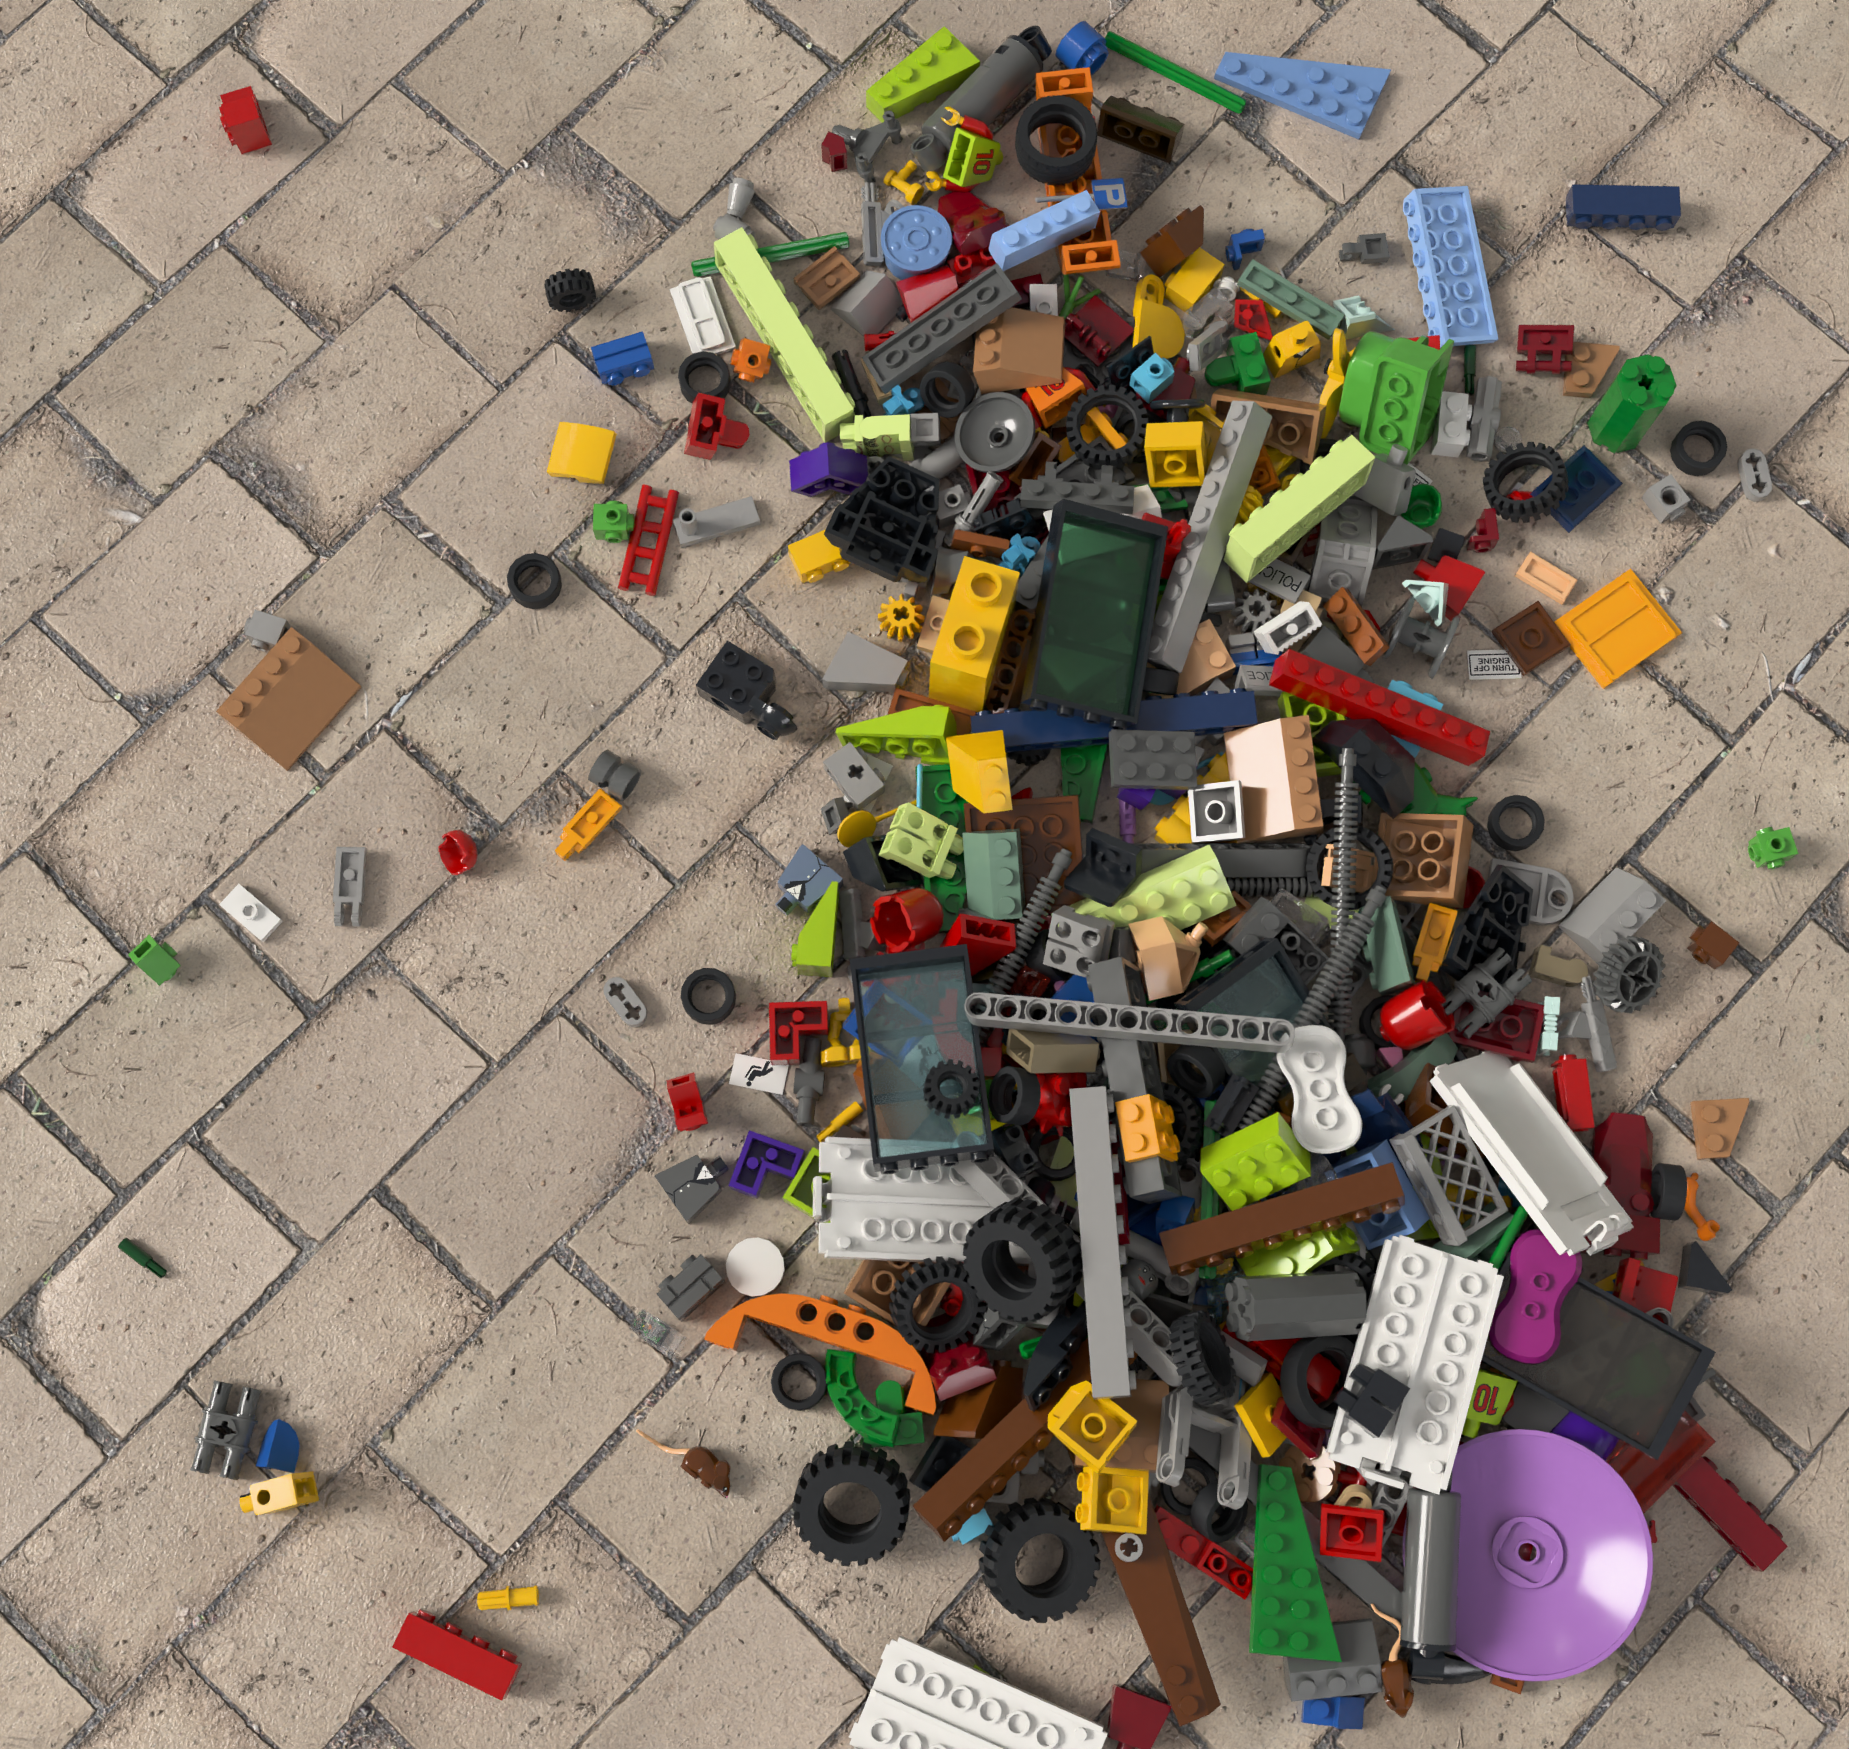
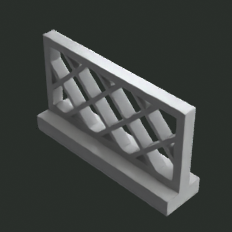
M1449 1105L1406 1133L1398 1134L1389 1140L1444 1245H1461L1468 1240L1467 1237L1508 1211L1454 1105ZM1448 1115L1454 1124L1451 1135L1440 1132L1442 1119ZM1423 1131L1432 1134L1428 1150L1421 1148L1415 1137ZM1438 1136L1450 1140L1447 1155L1435 1152ZM1457 1142L1464 1144L1467 1149L1465 1161L1453 1158ZM1433 1157L1445 1160L1442 1176L1434 1174L1431 1168ZM1452 1162L1464 1166L1460 1182L1449 1179ZM1470 1169L1477 1170L1481 1176L1479 1188L1467 1184ZM1447 1183L1459 1186L1456 1202L1449 1201L1445 1195ZM1466 1189L1477 1192L1474 1208L1462 1205ZM1484 1195L1492 1197L1497 1207L1490 1213L1481 1211ZM1461 1209L1473 1213L1471 1223L1465 1229H1463L1459 1222Z

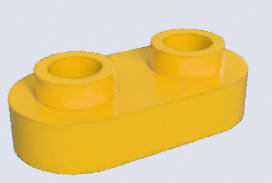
M1149 274L1138 281L1133 307L1134 320L1138 300L1145 299L1163 305L1165 288L1158 276Z

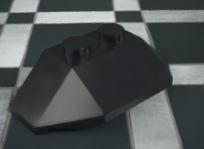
M1374 718L1332 720L1312 738V741L1337 766H1339V754H1342V748H1354L1357 760L1356 766H1353V781L1358 783L1359 787L1392 819L1397 817L1414 800L1415 758Z

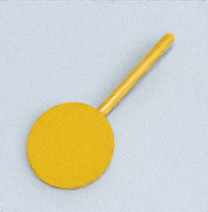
M916 800L909 802L916 806ZM898 808L877 817L864 810L848 815L838 828L837 837L839 842L849 848L865 837H872L876 829V823L895 815Z

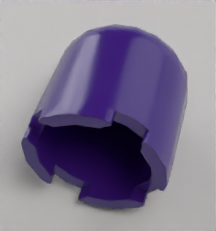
M1578 1405L1577 1407L1583 1410L1585 1405ZM1600 1407L1594 1409L1591 1415L1615 1428L1611 1422L1612 1417L1606 1410ZM1570 1411L1550 1431V1433L1569 1438L1584 1445L1605 1461L1618 1442L1616 1437Z

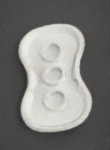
M1308 1025L1295 1028V1038L1292 1047L1284 1053H1276L1278 1064L1293 1090L1292 1130L1294 1136L1302 1147L1314 1153L1328 1154L1346 1150L1356 1144L1360 1138L1362 1118L1359 1110L1350 1098L1344 1082L1346 1064L1345 1045L1340 1036L1328 1027ZM1283 1034L1279 1042L1287 1041L1289 1039L1288 1034Z

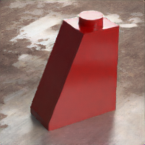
M960 913L939 947L967 944L971 976L1015 950V924ZM963 970L937 973L939 977L964 981Z

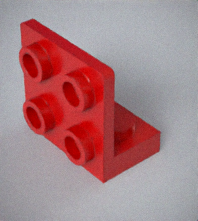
M1629 1257L1620 1260L1612 1295L1644 1313L1655 1308H1664L1671 1313L1678 1277L1641 1266V1261ZM1609 1305L1607 1318L1624 1323L1632 1320L1633 1317ZM1652 1315L1653 1318L1664 1323L1659 1315Z

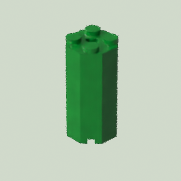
M1647 354L1626 360L1587 422L1595 444L1599 446L1603 444L1608 447V451L1614 454L1636 448L1677 387L1670 365L1666 364L1662 357H1653Z

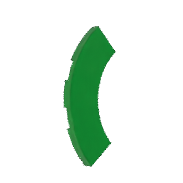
M827 1349L825 1358L826 1384L838 1414L861 1436L875 1443L894 1448L901 1422L900 1416L881 1410L863 1396L856 1380V1353Z

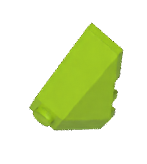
M934 705L920 706L836 728V735L842 746L851 742L855 748L859 746L864 752L878 754L883 750L895 754V758L904 760L905 755L922 758L921 763L944 765L950 764L946 737L957 736L956 720L950 707Z

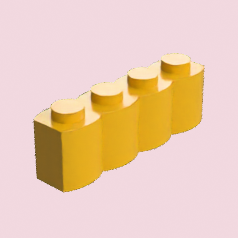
M1226 752L1222 756L1217 753L1207 766L1211 770L1204 777L1201 774L1197 777V785L1230 781ZM1182 795L1172 807L1175 810L1174 814L1169 819L1164 816L1154 828L1157 831L1154 838L1157 842L1192 843L1189 797L1186 798Z

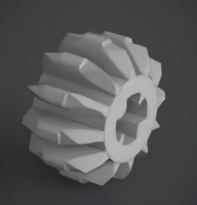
M1258 588L1254 590L1253 595L1246 590L1243 592L1242 598L1235 599L1236 607L1231 611V615L1236 617L1233 622L1234 626L1243 625L1241 629L1242 634L1246 633L1248 629L1255 635L1254 631L1279 615V611L1274 609L1277 605L1276 600L1268 601L1269 592L1259 596ZM1251 610H1257V615L1259 614V616H1253L1254 612H1251Z

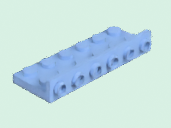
M1468 186L1414 189L1403 201V212L1407 217L1409 227L1408 238L1412 243L1413 263L1417 268L1418 288L1422 293L1424 303L1423 314L1427 319L1429 329L1428 336L1440 335V349L1448 339L1454 340L1453 346L1496 342L1498 334Z

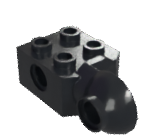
M727 640L697 682L696 688L699 696L743 724L757 720L759 722L756 726L757 729L772 740L777 741L780 736H787L797 731L798 728L792 721L793 716L791 713L776 703L768 705L771 696L776 691L774 669Z

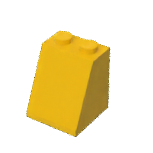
M1003 730L946 737L953 791L983 813L1013 810Z

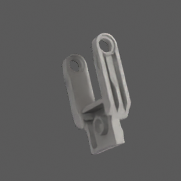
M1237 1375L1234 1377L1236 1380V1386H1234L1236 1390L1232 1397L1206 1406L1199 1405V1402L1196 1403L1193 1400V1396L1188 1394L1187 1387H1178L1162 1398L1156 1477L1158 1481L1173 1487L1180 1484L1179 1481L1185 1468V1457L1188 1456L1191 1424L1213 1433L1219 1432L1221 1434L1217 1499L1221 1505L1237 1510L1243 1506L1248 1496L1252 1438L1234 1407L1239 1401L1240 1377Z

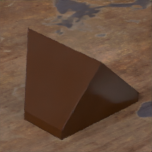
M1038 431L1035 433L1033 444L1027 455L1017 465L1010 468L1008 479L1022 487V479L1038 480V475L1045 476L1046 461L1057 462L1058 466L1059 452L1062 446Z

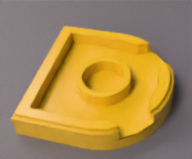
M1145 299L1138 300L1132 348L1150 336L1154 353L1161 359L1174 357L1182 349L1185 339L1181 319L1167 306Z

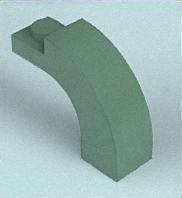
M1448 1033L1418 1048L1412 1049L1398 1064L1368 1079V1089L1377 1098L1380 1097L1381 1088L1386 1084H1390L1391 1088L1387 1093H1389L1393 1100L1399 1093L1403 1094L1402 1103L1407 1100L1424 1066L1427 1063L1435 1067L1445 1063L1449 1065L1454 1059L1458 1047Z

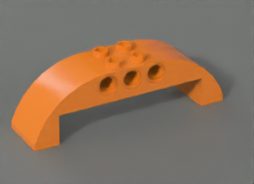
M1090 67L1036 73V101L1052 95L1070 97L1084 104L1092 114L1093 86ZM1054 123L1038 127L1041 154L1049 157L1063 158L1074 154L1082 147L1080 135L1071 127ZM1097 145L1094 159L1085 174L1079 177V179L1064 185H1047L1045 183L1046 197L1076 195L1085 190L1089 194L1093 193L1091 180L1102 179ZM1061 201L1047 202L1048 207H1051ZM1100 210L1094 229L1055 247L1059 267L1064 275L1119 269L1121 266L1117 240L1111 239L1107 210Z
M796 1294L764 1295L748 1300L729 1310L706 1333L704 1340L708 1343L737 1351L747 1318H751L913 1371L915 1375L905 1407L931 1416L935 1413V1393L930 1374L921 1356L913 1345L910 1346L897 1330L882 1321L867 1316L866 1309L849 1304L848 1309L838 1306V1300L821 1295L819 1300ZM807 1307H813L817 1310L816 1318L809 1322L802 1320V1311ZM835 1316H841L846 1320L844 1328L839 1331H834L829 1327L830 1320ZM869 1325L873 1328L874 1335L872 1338L862 1340L857 1336V1331L861 1326Z

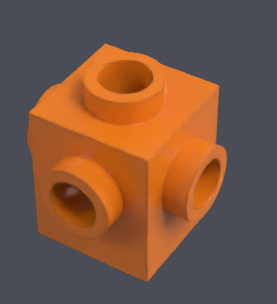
M746 338L742 339L739 349L734 348L730 365H734L733 373L739 374V379L754 383L755 379L763 378V374L768 375L772 360L768 358L770 345ZM748 358L753 360V366L749 364Z

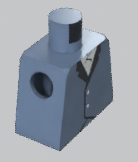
M802 844L777 882L778 887L785 894L775 906L786 916L797 905L809 913L817 907L831 882H838L840 889L844 885L843 878Z

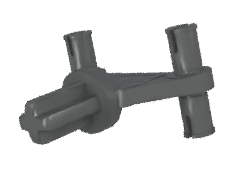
M892 111L884 113L883 119L885 122L865 130L862 128L852 130L842 125L834 126L832 129V133L843 137L845 144L849 145L850 150L853 151L857 172L864 179V182H876L873 175L874 167L872 162L888 137H891L893 144H900V140H903L900 133V122L895 119Z

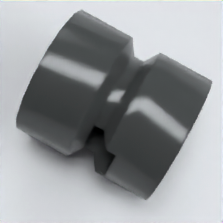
M607 749L595 761L590 770L588 780L601 789L608 787L609 794L624 801L637 785L642 771L629 762L622 764L621 757Z

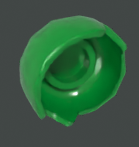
M1423 483L1413 485L1407 511L1402 513L1401 517L1418 528L1424 529L1434 525L1442 514L1441 494L1434 486Z

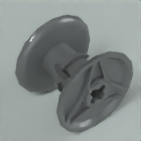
M1410 595L1388 642L1390 648L1384 653L1383 659L1390 657L1397 642L1413 648V653L1417 654L1420 651L1434 657L1428 672V676L1433 679L1451 644L1461 616L1456 615L1452 619L1446 632L1430 626V621L1423 623L1409 617L1415 602V598Z

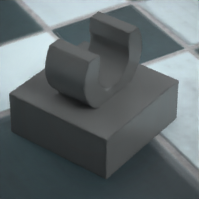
M843 797L834 798L821 808L829 835L837 834L840 824L849 815L848 810L853 807V803L845 802Z

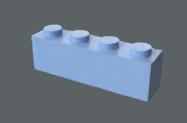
M1085 190L993 233L988 250L995 262L1005 271L1094 229L1100 211L1088 191Z

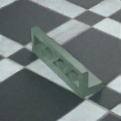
M1253 259L1237 283L1238 286L1299 323L1309 321L1314 332L1327 340H1330L1335 328L1340 329L1345 316L1340 311Z

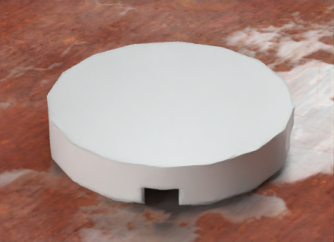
M759 1237L747 1238L736 1244L730 1251L726 1262L727 1277L731 1285L741 1294L751 1297L764 1296L774 1291L782 1281L784 1259L779 1249L770 1241Z

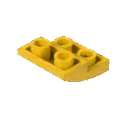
M559 422L547 473L551 477L576 478L580 483L604 484L617 433L590 425Z

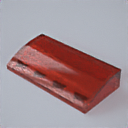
M1665 1404L1632 1436L1633 1439L1642 1444L1645 1443ZM1684 1411L1658 1460H1654L1625 1443L1607 1463L1618 1472L1630 1487L1644 1514L1716 1441Z

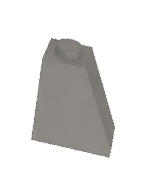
M847 632L822 679L823 688L827 690L894 693L899 685L903 687L910 675L908 660L855 634Z

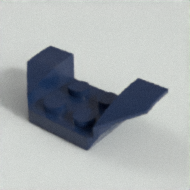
M1368 1089L1350 1097L1362 1118V1132L1356 1144L1353 1145L1356 1150L1360 1151L1387 1139L1402 1166L1389 1140L1398 1134H1404L1414 1128L1389 1093L1376 1098L1373 1092ZM1418 1134L1415 1137L1420 1147L1423 1148L1421 1136Z

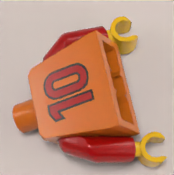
M1064 367L1062 383L1025 388L1026 392L1023 393L1021 400L1028 406L1034 417L1035 433L1039 431L1050 438L1048 433L1042 431L1040 427L1043 425L1046 429L1067 416L1068 411H1071L1073 402H1078V396L1082 393L1087 395V390L1093 388L1094 391L1096 390L1081 370Z

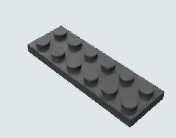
M996 263L867 353L862 359L884 394H887L892 388L921 371L925 366L944 355L948 350L967 339L968 336L984 325L990 323L991 320L1013 307L1022 298L998 263Z

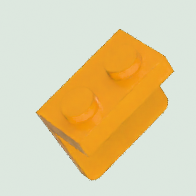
M1096 407L1087 412L1085 424L1081 426L1080 430L1083 440L1087 444L1100 435L1113 450L1121 448L1129 442L1123 433L1118 434L1112 427V421L1106 413H1101ZM1067 437L1058 443L1062 446L1058 458L1061 464L1075 454L1070 448Z
M1150 1094L1115 1102L1126 1162L1131 1163L1157 1156L1170 1162L1178 1160L1177 1153L1180 1152V1144L1177 1136L1173 1135L1171 1123H1174L1175 1118L1170 1105Z

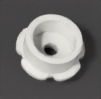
M1229 276L1217 279L1213 284L1215 287L1214 294L1221 301H1232L1235 299L1237 292L1240 291V286Z

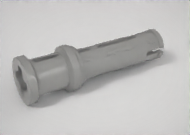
M991 471L987 472L986 477L964 513L957 515L955 518L956 524L951 532L944 536L943 541L951 547L952 538L957 529L975 533L974 519H977L978 515L984 512L998 487L1003 482L999 475Z

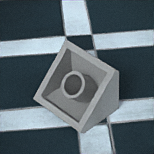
M866 270L833 304L831 310L864 336V334H880L896 317L897 309L903 304L899 291L886 274Z
M1241 780L1197 785L1195 790H1188L1192 843L1235 841L1245 838Z

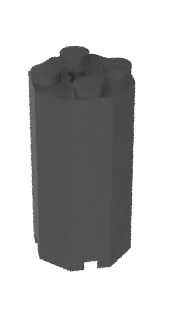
M1350 1271L1235 1277L1234 1282L1227 1283L1225 1288L1226 1298L1229 1301V1314L1226 1317V1326L1229 1332H1235L1238 1339L1245 1341L1359 1334L1361 1328H1357V1325L1364 1323L1366 1320V1292L1363 1286L1357 1287L1355 1280H1360L1358 1274Z

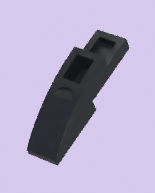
M1085 1301L1081 1303L1069 1318L1059 1312L1045 1330L1033 1352L1024 1385V1396L1029 1409L1033 1412L1040 1405L1048 1401L1052 1391L1060 1382H1064L1071 1373L1073 1366L1069 1355L1079 1349L1082 1340L1088 1335Z

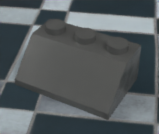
M1371 1618L1332 1622L1342 1662L1283 1657L1284 1681L1291 1702L1383 1692L1381 1662Z

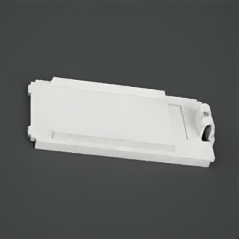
M1483 1051L1481 1055L1449 1065L1445 1063L1435 1068L1433 1072L1435 1076L1430 1080V1083L1448 1106H1455L1469 1135L1559 1255L1567 1252L1571 1256L1587 1249L1590 1246L1584 1238L1587 1236L1592 1241V1246L1586 1252L1591 1256L1611 1247L1618 1241V1235L1634 1228L1631 1224V1218L1604 1183L1608 1177L1520 1063L1513 1065L1506 1056Z
M827 1137L825 1142L819 1143V1173H831V1179L827 1183H822V1176H815L813 1178V1217L815 1222H820L818 1254H824V1258L908 1262H924L923 1259L930 1258L935 1263L937 1256H943L946 1262L948 1257L954 1258L957 1263L959 1261L963 1263V1260L966 1259V1256H963V1247L966 1243L968 1231L973 1228V1224L994 1208L952 1166L942 1167L941 1164L929 1165L928 1169L913 1171L909 1167L899 1169L897 1173L885 1175L881 1174V1171L875 1172L870 1139ZM879 1139L881 1157L950 1149L953 1143ZM1033 1171V1173L1021 1180L1027 1185L1031 1178L1039 1177V1175ZM1009 1241L1010 1253L1017 1266H1029L1030 1262L1033 1263L1025 1250Z
M1399 1235V1237L1392 1236L1391 1240L1386 1239L1384 1241L1366 1306V1320L1360 1327L1361 1330L1358 1334L1344 1387L1357 1395L1362 1386L1349 1376L1356 1364L1361 1363L1371 1369H1381L1408 1386L1410 1390L1396 1412H1391L1394 1415L1379 1438L1371 1437L1359 1425L1344 1416L1345 1411L1338 1406L1326 1452L1330 1453V1460L1358 1469L1362 1460L1360 1469L1363 1474L1362 1477L1399 1489H1403L1405 1484L1400 1479L1401 1472L1407 1471L1411 1473L1408 1484L1410 1486L1438 1495L1441 1489L1447 1490L1504 1276L1497 1275L1498 1269L1493 1268V1264L1481 1260L1474 1262L1415 1243L1414 1239ZM1377 1463L1380 1464L1379 1470L1386 1472V1474L1375 1471Z
M899 1636L898 1641L892 1639L890 1644H886L881 1656L883 1662L858 1723H854L849 1738H852L850 1745L854 1746V1749H1102L1108 1732L1103 1731L1104 1725L903 1636Z

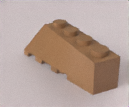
M1219 388L1212 394L1211 408L1216 412L1215 417L1222 422L1227 417L1232 401H1255L1272 416L1263 444L1281 450L1280 452L1286 455L1297 457L1309 465L1314 462L1323 433L1327 405Z

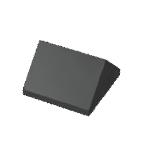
M1398 515L1376 548L1372 570L1420 561L1433 543L1432 536Z

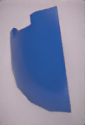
M277 1419L268 1427L260 1447L256 1467L270 1470L272 1468L289 1473L295 1472L300 1443L296 1431L289 1423Z

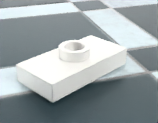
M1030 284V311L1058 316L1057 284Z
M240 884L219 904L262 942L283 922Z

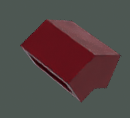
M828 131L821 144L822 161L830 165L831 172L848 169L844 138Z

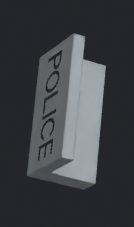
M1275 559L1249 582L1295 604L1303 590H1308L1311 575Z
M1240 665L1234 689L1245 688L1247 691H1254V695L1280 697L1281 693L1284 692L1269 685L1273 667Z

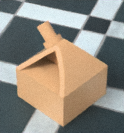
M1163 916L1128 924L1137 958L1135 965L1140 968L1143 988L1149 1001L1184 993L1198 963L1201 939L1209 928L1199 922L1191 933L1184 934Z

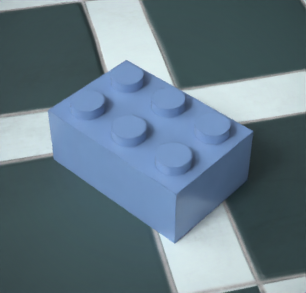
M1387 1139L1341 1158L1325 1171L1328 1179L1332 1181L1393 1162L1405 1196V1205L1400 1206V1210L1391 1214L1380 1212L1371 1215L1369 1220L1361 1223H1354L1352 1221L1368 1250L1383 1245L1386 1239L1391 1240L1392 1236L1399 1237V1235L1406 1236L1414 1233L1430 1219Z

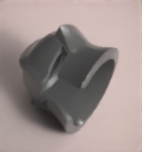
M938 547L933 570L931 597L949 592L950 587L956 583L964 556L975 559L973 554L968 551Z

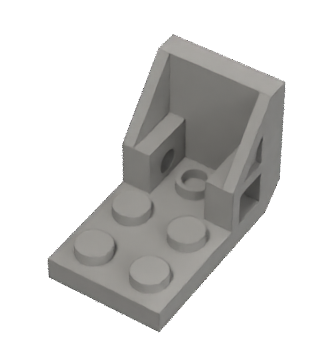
M1350 496L1320 522L1307 592L1321 597L1322 602H1327L1343 586L1349 589L1362 607L1376 551L1377 507L1356 496Z

